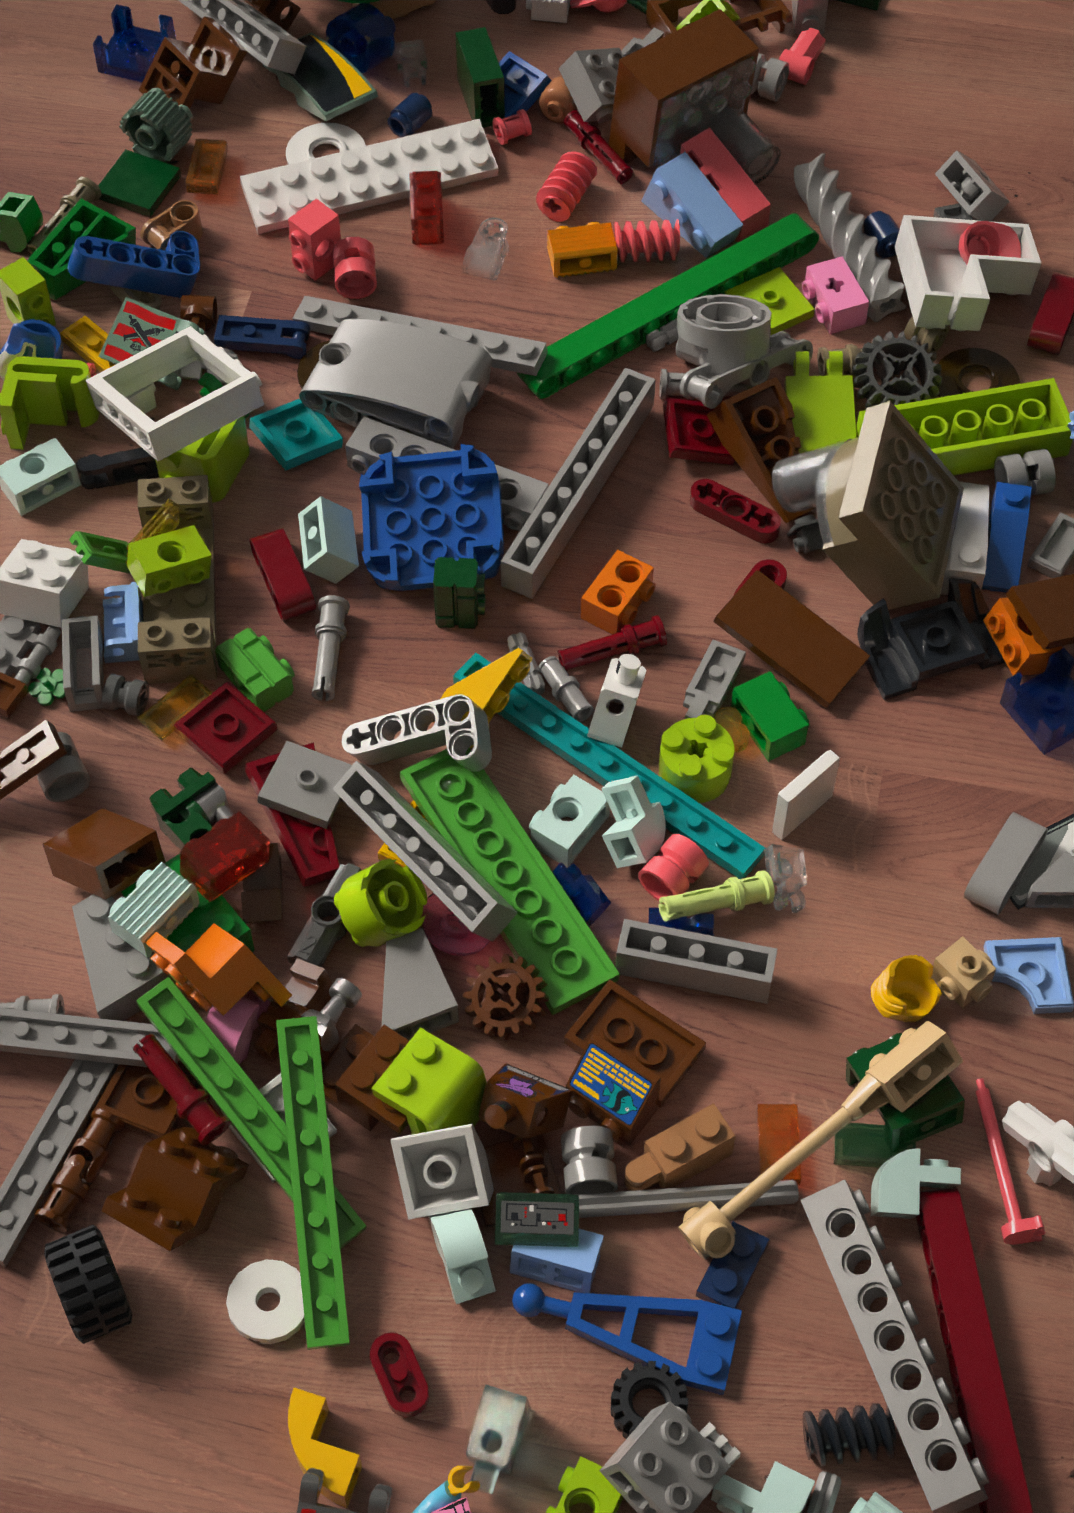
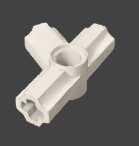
M1017 1101L1010 1105L1005 1117L1002 1119L1003 1128L1008 1134L1028 1148L1030 1156L1028 1158L1029 1168L1026 1173L1033 1182L1051 1186L1058 1182L1063 1175L1074 1184V1127L1066 1120H1059L1055 1123L1030 1103L1024 1104Z

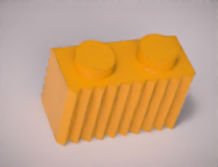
M591 222L585 226H559L556 229L547 230V249L554 277L558 278L559 276L564 277L566 275L570 277L572 274L576 276L579 273L583 275L585 272L589 274L590 272L596 273L597 271L602 272L604 270L608 272L610 269L613 271L617 269L618 250L611 222Z

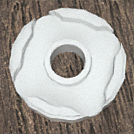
M266 1259L252 1263L240 1271L229 1286L226 1304L230 1321L239 1334L248 1340L250 1338L253 1341H259L261 1344L271 1345L289 1339L303 1326L305 1319L300 1272L284 1261ZM266 1293H274L280 1297V1303L274 1310L263 1311L257 1306L259 1298Z

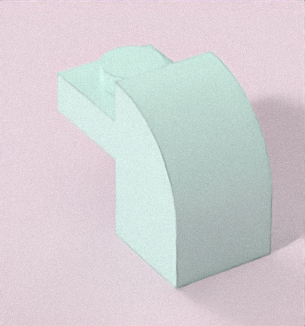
M638 775L608 782L602 788V792L615 817L616 823L602 835L603 840L617 868L646 863L660 849L664 841L666 824L662 805L660 802L650 803Z
M909 1149L900 1152L887 1160L874 1176L871 1187V1216L912 1219L918 1216L920 1187H957L961 1185V1168L949 1167V1161L942 1159H925L924 1165H920V1149Z
M472 1209L428 1216L437 1250L444 1262L455 1303L459 1304L495 1292L496 1289L487 1260L488 1254Z
M775 1461L761 1492L724 1474L714 1486L711 1500L717 1503V1508L723 1513H802L815 1481Z

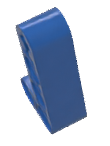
M185 231L173 232L166 250L82 236L75 240L67 268L73 277L82 281L181 298L182 295L191 294L200 270L199 246L197 239Z

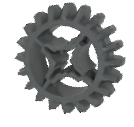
M890 331L886 333L884 339L877 335L873 338L872 343H865L862 352L858 353L855 358L856 365L852 368V375L855 376L853 388L860 389L857 393V399L866 398L868 401L865 407L868 408L891 401L893 405L937 398L939 394L937 387H940L943 378L938 375L942 370V365L934 363L937 353L928 354L926 352L929 347L928 343L921 346L918 345L917 335L913 336L911 340H907L904 331L899 333L897 338ZM873 367L877 370L876 374L881 378V385L875 380ZM913 367H915L920 376L921 385L917 382L918 378L913 374ZM903 370H905L902 376H900V378L895 377L891 382H889L891 377L894 376V374L899 375Z

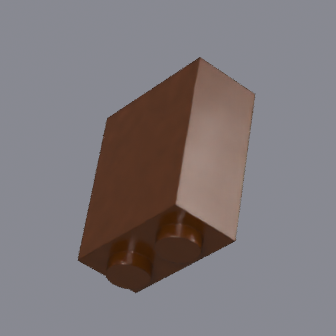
M103 808L42 844L54 877L105 900L137 881L146 870L150 869L153 871L161 862L166 863L156 830Z

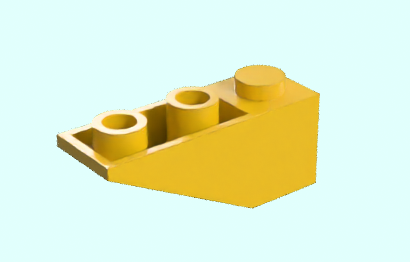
M517 648L448 687L440 699L458 694L468 696L485 711L489 724L493 716L501 712L507 705L510 698L509 693L515 684L521 682L527 676L530 670V662L533 658L520 648ZM469 711L462 716L461 721L465 720Z

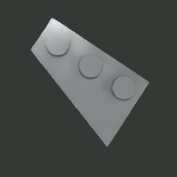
M93 894L72 906L99 1019L124 1021L141 1011L136 1000L165 980L167 975L150 959L154 955L153 953L150 957H146L112 932L108 916L110 915L112 905L115 903L114 898L111 896L105 900Z

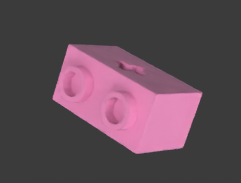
M843 256L807 266L805 281L802 282L803 294L807 300H811L815 307L818 321L824 323L829 334L866 324L869 300Z

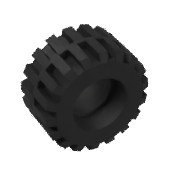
M95 1225L88 1226L45 1244L44 1256L72 1331L80 1342L85 1344L132 1323V1311L102 1233Z

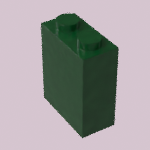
M485 27L456 32L457 80L472 120L480 119L483 128L493 126V118H505L504 75Z

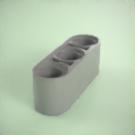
M1013 812L971 877L966 887L964 898L999 915L1041 848L1048 828Z

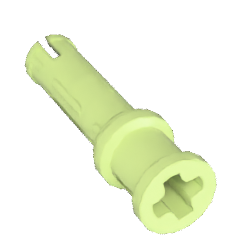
M762 870L758 871L755 876L738 879L737 877H730L725 880L724 884L715 887L660 897L659 902L661 904H658L659 912L664 921H670L722 908L739 911L743 910L745 905L753 903L771 904L774 901L775 890L771 876L767 871Z

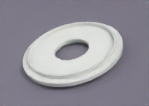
M318 123L301 129L289 140L286 147V159L288 165L314 159L315 157L312 152L321 144L335 145L340 152L366 145L359 133L348 126L338 123Z

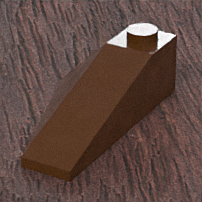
M777 376L724 400L707 414L722 445L785 523L815 509L813 501L803 504L794 503L784 488V470L789 464L801 461L799 449L802 447L800 438L795 436L792 419L795 418L793 406Z

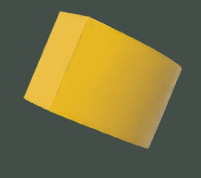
M293 1388L288 1409V1427L298 1464L304 1474L309 1468L324 1471L325 1475L321 1494L332 1502L348 1508L362 1469L360 1455L319 1442L318 1439L329 1412L327 1400L325 1397Z

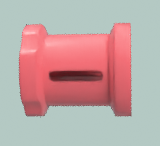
M524 109L502 119L500 117L493 118V130L500 145H505L508 143V140L522 135L524 137L532 135L531 123Z

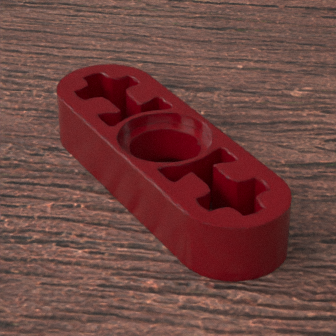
M700 479L691 486L690 505L700 514L759 543H771L778 538L781 518L774 510L711 479ZM731 506H738L744 510V513L740 516H732L726 512V509ZM766 523L771 525V526H765L764 529L759 527V526H764Z

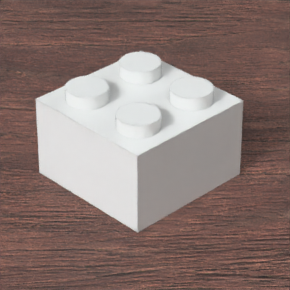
M21 539L0 567V614L62 628V619H68L89 588L88 565L84 564L81 560L84 555H79L76 551L69 548H60L33 540Z

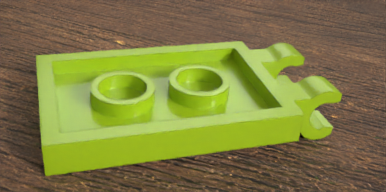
M795 351V360L793 361L794 376L785 377V393L793 406L795 418L792 419L795 436L800 438L802 447L799 449L801 461L838 450L844 443L856 438L853 375H843L842 351H829V359L826 361L827 376H809V351Z

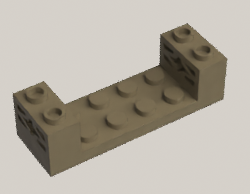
M208 475L138 480V511L143 529V539L194 525L212 554L208 579L196 584H188L170 589L165 593L144 597V622H138V656L144 680L149 684L217 679V658L215 653L217 642L214 508Z

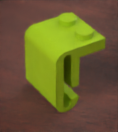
M25 356L17 357L10 361L0 393L2 434L7 436L10 449L24 450L30 424L67 426L68 415L66 410L78 412L81 427L90 426L97 421L99 410L95 407L86 380L91 378L89 367L85 362L81 360Z
M242 416L160 461L156 460L159 478L208 475L212 502L222 500L250 453L245 417Z
M420 1027L371 1089L376 1098L406 1115L413 1135L468 1124L475 1126L480 1120L478 1115L487 1081L484 1070L478 1062Z

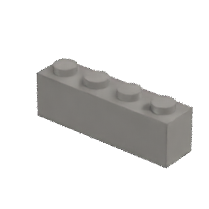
M624 919L616 952L615 967L620 975L767 1004L778 949Z

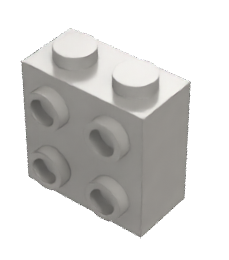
M620 48L578 50L558 68L584 122L598 121V123H604L612 120L619 59L625 57Z
M670 1401L652 1409L599 1471L637 1513H693L731 1466L721 1457L722 1454L717 1445L711 1440L704 1438L692 1425L690 1416L682 1408L675 1406Z

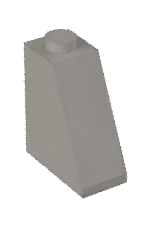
M423 928L402 937L386 941L382 1026L385 1024L410 1041L420 1027L432 1033L459 1022L458 1004Z

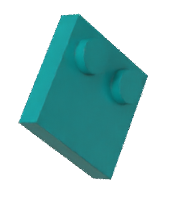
M300 398L250 418L249 428L285 471L342 448L343 437L323 414L306 407Z

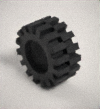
M648 1361V1366H642L641 1362L634 1363L632 1370H629L628 1367L623 1370L621 1378L616 1379L611 1394L610 1411L611 1416L614 1417L616 1429L621 1428L624 1438L627 1439L644 1419L636 1413L632 1404L634 1396L643 1389L658 1391L664 1397L666 1403L671 1401L675 1406L682 1408L687 1413L688 1398L686 1385L680 1383L681 1376L677 1372L673 1375L669 1374L670 1366L663 1363L660 1370L655 1367L656 1361Z

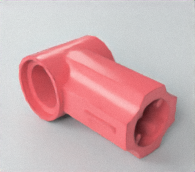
M809 28L807 31H802L791 49H784L779 60L789 63L788 80L803 85L808 83L815 61L825 47L826 39L822 37L819 30Z

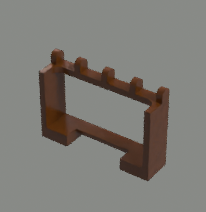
M647 0L646 23L651 30L655 27L663 31V37L677 31L672 23L678 21L679 9L702 2L703 0ZM728 0V1H729L730 3H732V2H735V1H738V0ZM754 0L762 12L733 21L743 32L756 27L760 32H764L769 28L768 23H772L776 30L781 33L785 30V24L792 22V15L781 0Z

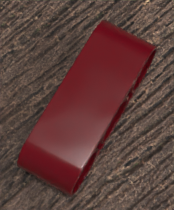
M1056 272L1053 273L1033 323L1027 342L1028 347L1056 355L1060 354L1074 317L1073 277Z
M281 528L250 538L249 543L255 562L281 620L284 621L316 610L313 593L285 530Z

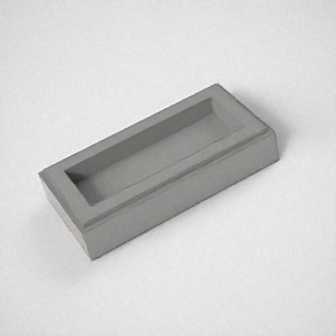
M1061 512L1030 557L1027 565L1050 578L1061 577L1074 558V519Z

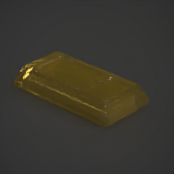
M191 674L138 716L137 719L163 741L175 731L173 725L213 692Z

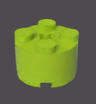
M700 715L697 718H687L676 722L664 731L662 735L659 776L699 803L716 799L724 793L732 775L735 752L732 737L724 727L716 723L715 719L709 715Z
M392 859L381 860L347 878L342 884L340 891L335 894L334 904L339 910L343 924L357 945L362 947L385 945L386 941L415 931L424 922L425 916L422 917L423 906L427 904L426 890L421 879L408 866L401 867L394 863L396 860Z

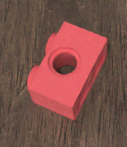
M317 198L288 218L292 263L300 273L307 274L315 281L334 267L333 248L341 240L339 215Z

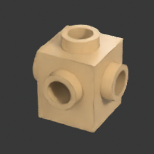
M962 936L935 958L932 978L946 998L955 1000L964 1008L973 999L976 1002H980L993 989L991 982L996 968L985 952L974 948Z

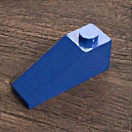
M997 482L990 507L985 578L982 585L983 590L1007 593L1012 586L1019 585L1032 489L1030 486Z

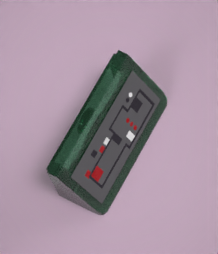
M507 1192L496 1194L495 1245L578 1247V1195Z

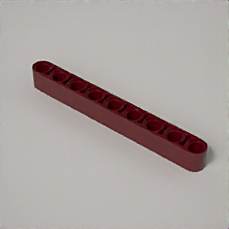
M956 1187L920 1191L919 1215L916 1216L959 1417L963 1420L972 1441L965 1445L971 1460L977 1457L980 1459L990 1482L983 1485L988 1499L978 1503L980 1513H1033L960 1193Z

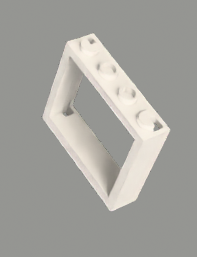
M191 326L86 380L96 409L157 461L264 405L259 387L262 385V382L255 372L248 371L238 359L234 360L221 346L217 347L205 334L201 335ZM195 360L201 362L228 383L157 422H154L125 398Z

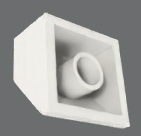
M473 1124L391 1139L408 1219L489 1205L494 1188L486 1152Z

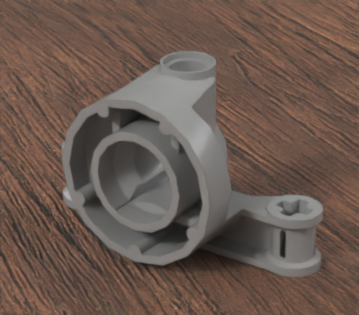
M724 294L706 295L690 299L680 305L677 312L678 341L675 350L678 358L699 367L689 370L683 376L680 383V394L688 400L695 398L702 401L705 407L715 408L721 403L733 385L743 383L754 387L767 381L770 369L783 363L793 366L795 351H809V358L811 360L813 345L806 339H793L789 333L784 331L771 335L772 313L766 305L755 299Z

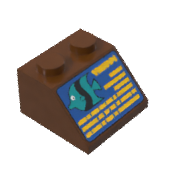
M594 1033L566 1084L567 1088L573 1090L569 1109L583 1119L589 1117L600 1126L608 1128L613 1134V1140L619 1141L621 1139L628 1145H631L658 1109L661 1077Z

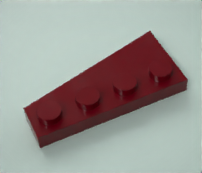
M314 742L303 745V747L315 751ZM280 753L246 763L245 772L257 796ZM262 805L303 887L333 878L339 868L332 828L328 825L327 829Z

